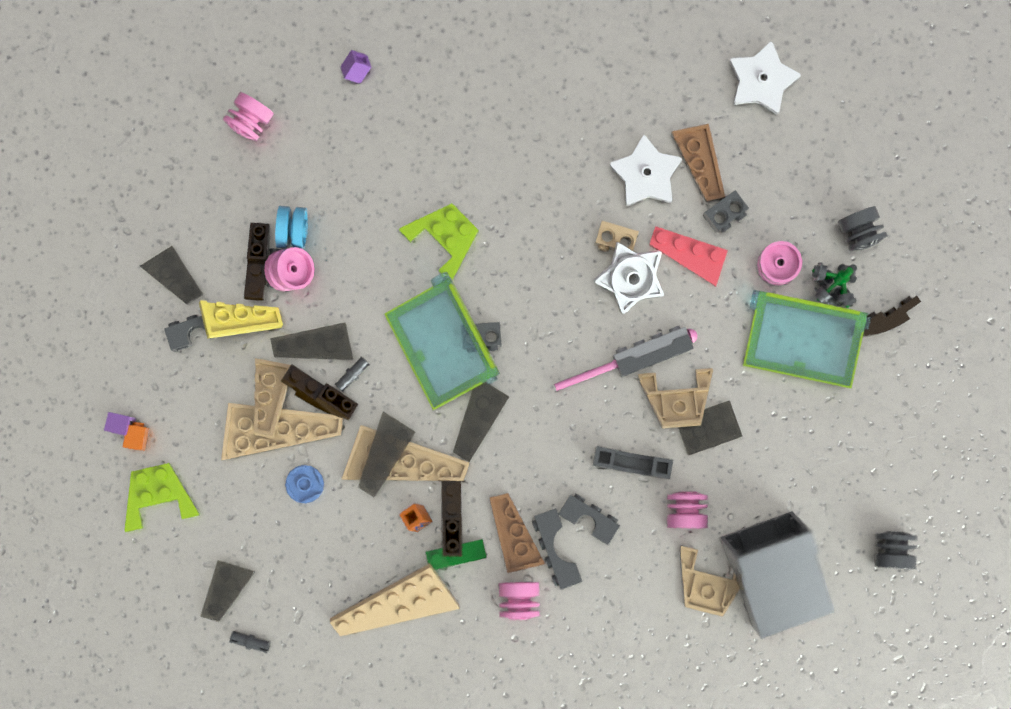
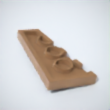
M709 124L672 131L671 134L705 201L710 202L724 199L725 193Z
M509 494L490 497L507 573L544 565L545 563Z

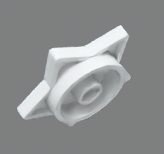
M772 42L766 45L755 57L731 58L730 64L739 80L734 104L756 102L775 114H778L780 111L783 91L801 76L800 73L780 62ZM760 76H764L766 81H762Z
M643 135L632 155L610 163V167L625 182L626 205L629 206L647 197L671 203L670 177L682 161V158L659 153L648 138ZM644 170H649L651 174L645 175Z
M616 242L612 264L594 279V282L614 292L620 311L624 314L639 300L664 296L656 277L662 253L659 250L635 253L623 244Z

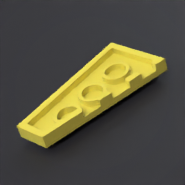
M203 300L199 301L207 339L277 329L283 326L278 307L257 305L251 307L244 306V304L229 305L225 304V302L208 303Z

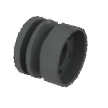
M876 206L863 209L838 221L842 233L852 232V235L845 240L846 243L856 242L848 247L850 252L867 249L888 237L886 232L877 234V231L883 229L884 225L874 226L873 224L880 218Z
M891 531L876 534V539H884V544L875 543V546L883 548L884 553L875 554L874 567L916 569L917 556L908 554V550L917 549V546L908 545V540L917 541V536L907 532Z

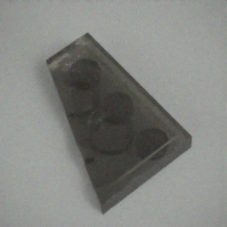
M173 246L140 265L141 268L186 304L203 295Z
M218 560L200 617L220 622L256 571Z

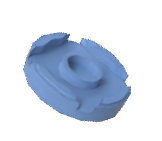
M301 465L289 472L285 487L291 499L299 503H310L320 497L324 488V480L316 468Z

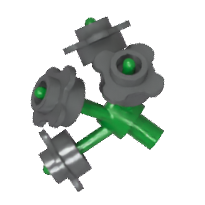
M818 262V265H815L812 269L814 281L820 284L819 289L814 288L817 292L815 295L817 301L821 303L826 301L830 305L829 300L833 299L842 308L853 306V303H856V298L847 289L846 283L849 281L851 283L856 282L855 272L857 266L855 264L850 266L840 264L838 266L839 272L835 274L828 270L827 266L823 265L822 262ZM834 278V283L826 290L827 285H830ZM837 285H838V286H841V287L836 288L834 293H831V294L829 293V292L832 291Z

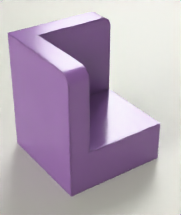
M354 50L349 52L341 65L344 79L357 83L362 82L371 68L368 55Z
M108 412L104 431L127 435L130 421L136 422V418Z

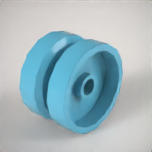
M279 206L275 226L276 247L287 248L291 240L293 247L304 250L308 233L307 208L296 207L292 217V211L289 206Z

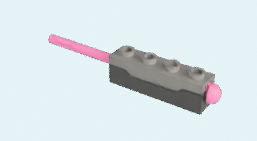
M680 326L669 329L670 333L662 335L661 332L651 336L652 340L645 342L643 339L633 343L634 347L627 349L626 346L616 350L617 354L613 355L614 360L612 362L555 383L554 386L556 391L616 368H618L621 377L627 376L694 349L692 343L697 340V332L694 329L686 330V327L680 328Z

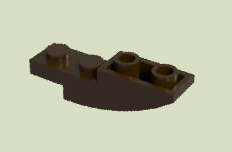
M250 223L244 289L245 300L264 301L265 285L267 284L264 268L265 262L269 257L270 224Z
M908 296L900 302L902 305L899 308L892 307L885 312L886 317L882 311L877 314L873 311L867 316L863 337L887 332L910 320L906 312L919 304L921 300L918 296L913 298ZM855 325L849 328L851 330L847 334L849 338L853 337Z
M291 364L281 379V382L296 391L295 396L331 415L349 420L358 406L355 401L328 383L322 385L293 364Z
M461 481L441 482L442 557H462Z

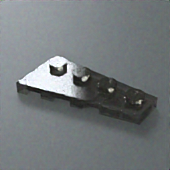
M345 322L270 338L275 358L354 360Z
M486 382L472 390L453 453L470 462L509 399L508 395Z
M382 412L358 488L374 498L416 433L385 412Z

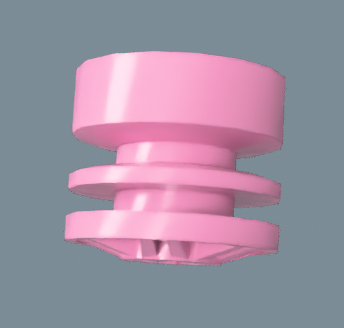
M240 92L233 102L239 109L238 112L229 109L228 113L234 118L225 115L222 120L237 134L257 141L259 136L253 130L262 133L263 130L257 125L258 122L267 125L274 113L259 101Z
M677 492L667 495L668 500H676V504H667L668 508L676 509V513L667 515V528H708V515L699 513V509L708 508V505H699V500H708V495L697 492Z
M539 582L499 583V596L508 598V602L499 604V607H508V611H499V617L509 618L510 620H526L540 616V611L531 610V607L539 606L538 602L531 601V597L539 596Z

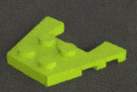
M451 203L401 227L399 231L411 243L420 233L427 230L452 256L438 271L446 280L451 277L453 281L479 230Z
M170 463L131 471L125 532L143 529L140 508L178 500L182 519L200 515Z

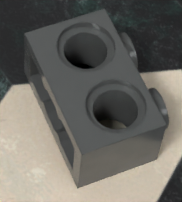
M735 190L704 212L703 216L716 233L720 230L723 233L731 227L730 223L735 219L740 221L747 216L745 212L749 207ZM730 204H737L739 211L733 212L730 209ZM715 215H722L724 222L717 223L714 218Z
M500 322L475 324L488 351L498 350V347H501ZM461 325L463 350L467 349V352H478L474 343H469L466 340L469 333L465 326ZM487 333H495L497 336L494 342L487 341L485 338Z

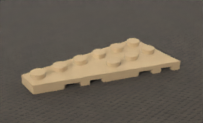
M228 403L221 460L341 436L343 418L331 414L282 409L273 439L254 434L255 406Z
M360 425L341 480L464 481L470 463Z
M428 564L330 618V624L340 636L448 612L460 609V607L431 564Z

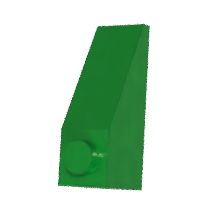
M483 539L462 543V557H442V548L426 551L427 562L431 564L434 570L487 558Z

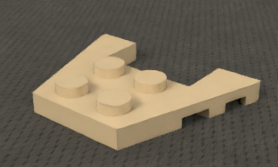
M713 368L696 369L697 388L658 391L656 373L638 374V380L662 429L701 426Z
M680 546L684 607L723 617L740 589L735 573H733L732 579H727L694 570L698 550Z

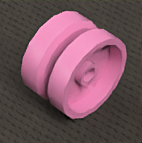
M773 242L758 257V274L763 281L770 285H785L797 277L801 271L803 262L801 253L796 246L789 242Z
M297 247L273 252L266 260L264 268L265 276L270 286L283 292L305 288L313 279L315 270L309 253Z

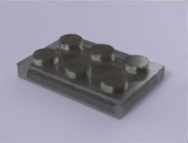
M730 400L704 409L701 426L678 427L688 456L743 437Z

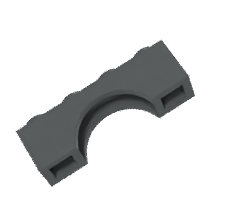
M596 446L592 466L670 479L673 460Z
M557 509L535 515V520L532 523L535 532L539 531L542 537L538 540L541 549H546L548 557H545L548 568H553L555 575L552 576L555 587L559 586L561 590L581 583L582 579L576 563L560 559L554 550L555 535L563 527Z

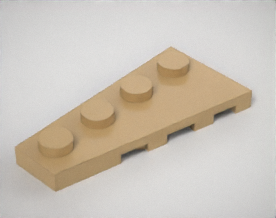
M255 358L254 434L274 439L288 386L281 382V379L291 365Z

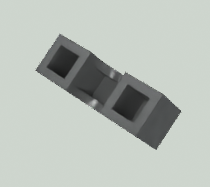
M192 315L186 318L187 321L181 323L179 321L171 322L168 324L169 327L164 328L171 351L176 352L192 346L190 339L192 331L196 328H203L205 330L202 316Z
M578 494L574 496L569 495L558 515L574 525L581 516H591L595 521V528L591 535L609 545L620 527L617 524L618 519L610 514L607 517L601 514L602 509L594 504L588 506L584 503L585 499Z

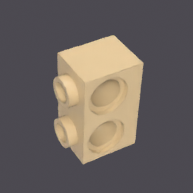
M602 221L595 245L598 246L599 250L609 252V249L614 251L616 242L620 243L621 239L626 238L630 241V246L627 248L633 251L639 231ZM609 233L612 236V240L605 242L602 239V234Z

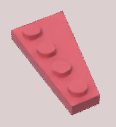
M656 226L649 246L659 250L668 258L678 262L684 268L689 269L695 275L716 287L728 250Z

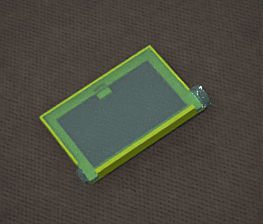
M448 272L439 274L430 281L433 285L431 288L384 314L433 410L485 382L489 385L497 381V376L500 375Z
M753 290L750 309H755L743 366L852 389L864 329H869L871 318L867 317L868 313Z

